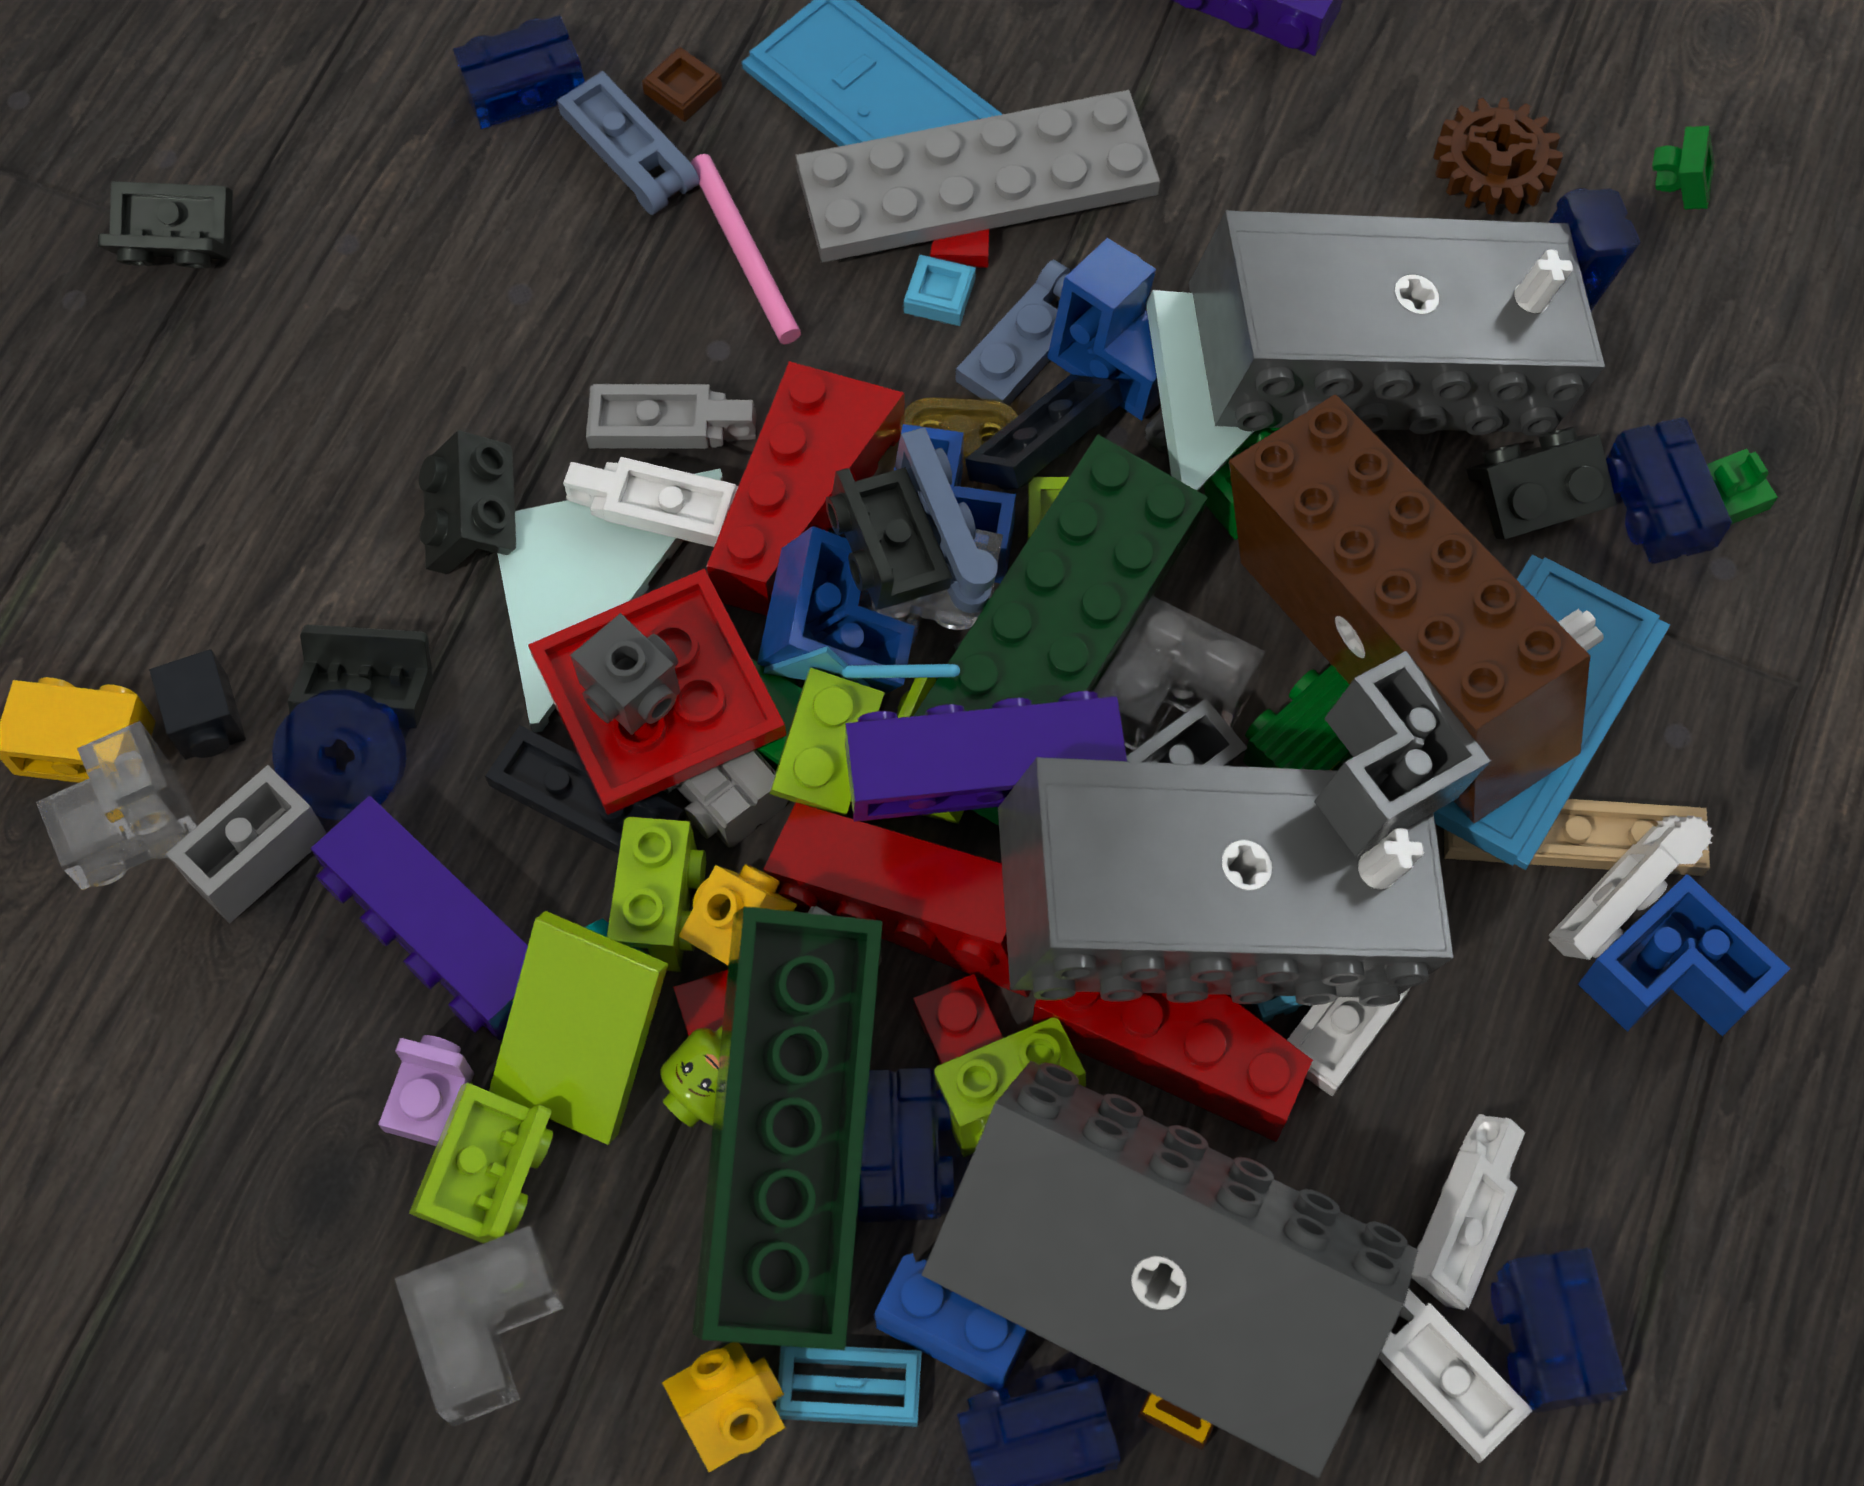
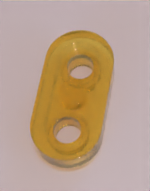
M928 397L914 401L905 409V413L900 421V432L902 431L903 424L964 432L963 464H966L965 458L985 443L981 440L982 437L995 435L1018 417V415L1010 406L998 401Z

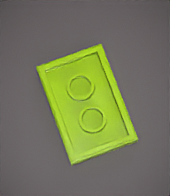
M544 911L534 921L489 1092L527 1108L541 1105L551 1109L550 1120L609 1145L618 1136L668 963Z

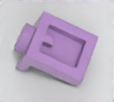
M430 1035L422 1036L420 1043L400 1038L395 1052L402 1063L378 1124L384 1132L437 1146L460 1086L467 1082L471 1084L474 1077V1072L465 1057L459 1054L461 1048L458 1045Z

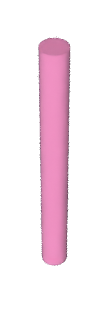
M708 154L696 156L691 161V164L699 176V185L781 344H790L800 337L801 331L711 156Z

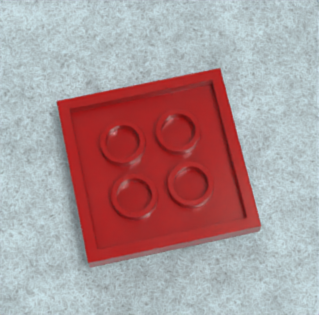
M705 568L528 644L531 656L607 815L786 736L785 723ZM620 613L646 638L651 634L659 636L671 648L679 662L675 666V671L681 693L677 695L675 704L659 721L651 724L646 722L633 734H630L615 718L610 723L604 722L590 708L582 695L586 689L579 683L570 656Z

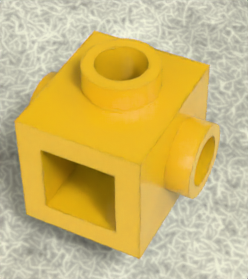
M744 864L741 872L737 873L715 865L709 878L704 880L698 887L693 899V909L679 937L729 966L734 913L744 906L794 911L797 904L775 892L780 884L779 880L755 867Z
M731 1342L721 1349L710 1350L702 1354L691 1366L662 1382L709 1472L740 1454L749 1453L757 1449L766 1439L785 1429L772 1403L784 1396L772 1370L764 1357L751 1363L738 1342Z

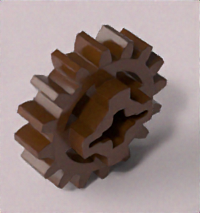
M1502 97L1497 108H1490L1488 102L1484 98H1480L1477 100L1474 112L1461 105L1457 108L1454 120L1445 119L1433 153V159L1439 161L1435 175L1437 178H1450L1446 193L1451 196L1461 191L1467 195L1464 206L1469 209L1477 201H1482L1486 203L1487 214L1493 215L1498 204H1505L1511 214H1516L1522 199L1534 207L1538 204L1542 191L1548 193L1551 191L1563 158V153L1556 150L1560 140L1559 133H1545L1549 121L1546 116L1538 117L1535 120L1529 118L1531 105L1525 103L1517 111L1509 109L1508 98Z

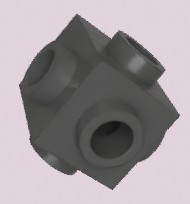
M621 613L570 655L579 683L586 689L582 695L590 708L606 723H610L615 718L630 734H633L646 722L651 724L663 718L675 704L677 695L681 693L675 671V666L679 662L674 652L656 634H651L646 638Z

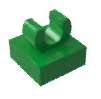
M1710 126L1685 127L1682 149L1668 145L1655 148L1652 164L1653 171H1657L1655 188L1664 192H1673L1681 189L1684 209H1708L1714 168Z
M1748 449L1697 467L1688 479V483L1717 529L1771 509L1778 498L1766 479L1769 471L1756 451L1750 453Z

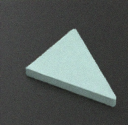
M1153 290L1146 301L1171 476L1198 491L1255 431H1243L1238 427L1215 426L1193 293Z
M721 468L695 474L723 481ZM568 500L515 511L516 549L509 555L498 554L529 723L533 732L537 733L544 730L549 723L548 717L556 706L531 656L528 644L642 596L649 588V581L667 558L671 559L684 540L604 521V519L591 515L590 507Z

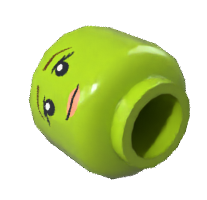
M723 1025L716 1032L708 1028H699L693 1031L661 1068L660 1075L662 1081L670 1092L663 1099V1103L678 1119L691 1128L699 1120L713 1126Z

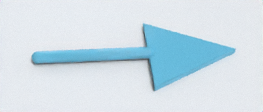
M828 646L764 668V673L801 680H805L809 669L814 668L868 687L870 685L862 678L957 677L960 674V668L956 664L848 665Z

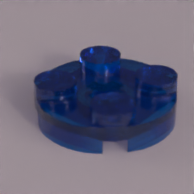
M346 689L322 691L298 704L277 728L272 749L275 772L311 806L316 816L325 819L342 820L369 795L378 804H382L392 795L395 788L401 782L406 767V745L403 734L398 727V717L395 711L387 704L377 703L363 693ZM337 739L345 741L348 748L352 749L355 755V760L348 762L345 770L336 768L335 758L325 756V747L333 746Z

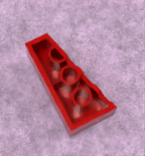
M789 361L707 563L708 576L722 603L767 616L781 548L812 526L833 532L827 514L826 497L832 496L835 472L849 468L854 481L866 479L875 474L881 457L890 445L895 446L900 439L902 426L905 424L904 392Z
M795 803L763 869L765 873L780 881L776 890L779 895L797 904L794 910L808 913L812 906H817L833 916L882 921V939L970 975L975 974L980 979L1010 990L1001 863L861 821L854 822V819ZM1010 990L1027 998L1031 992L1028 990Z
M1076 991L1074 996L1066 999H1037L1034 1005L1032 1026L1050 1018L1059 1019L1074 1050L1277 1142L1313 1061L1243 1006L1234 1003L1228 995L1208 994L1207 998L1200 1001L1175 1003L1167 1000L1166 993H1143L1137 999L1114 1002L1101 999L1100 992Z

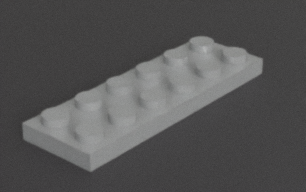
M1130 90L796 155L797 171L821 262L1158 195L1160 180Z

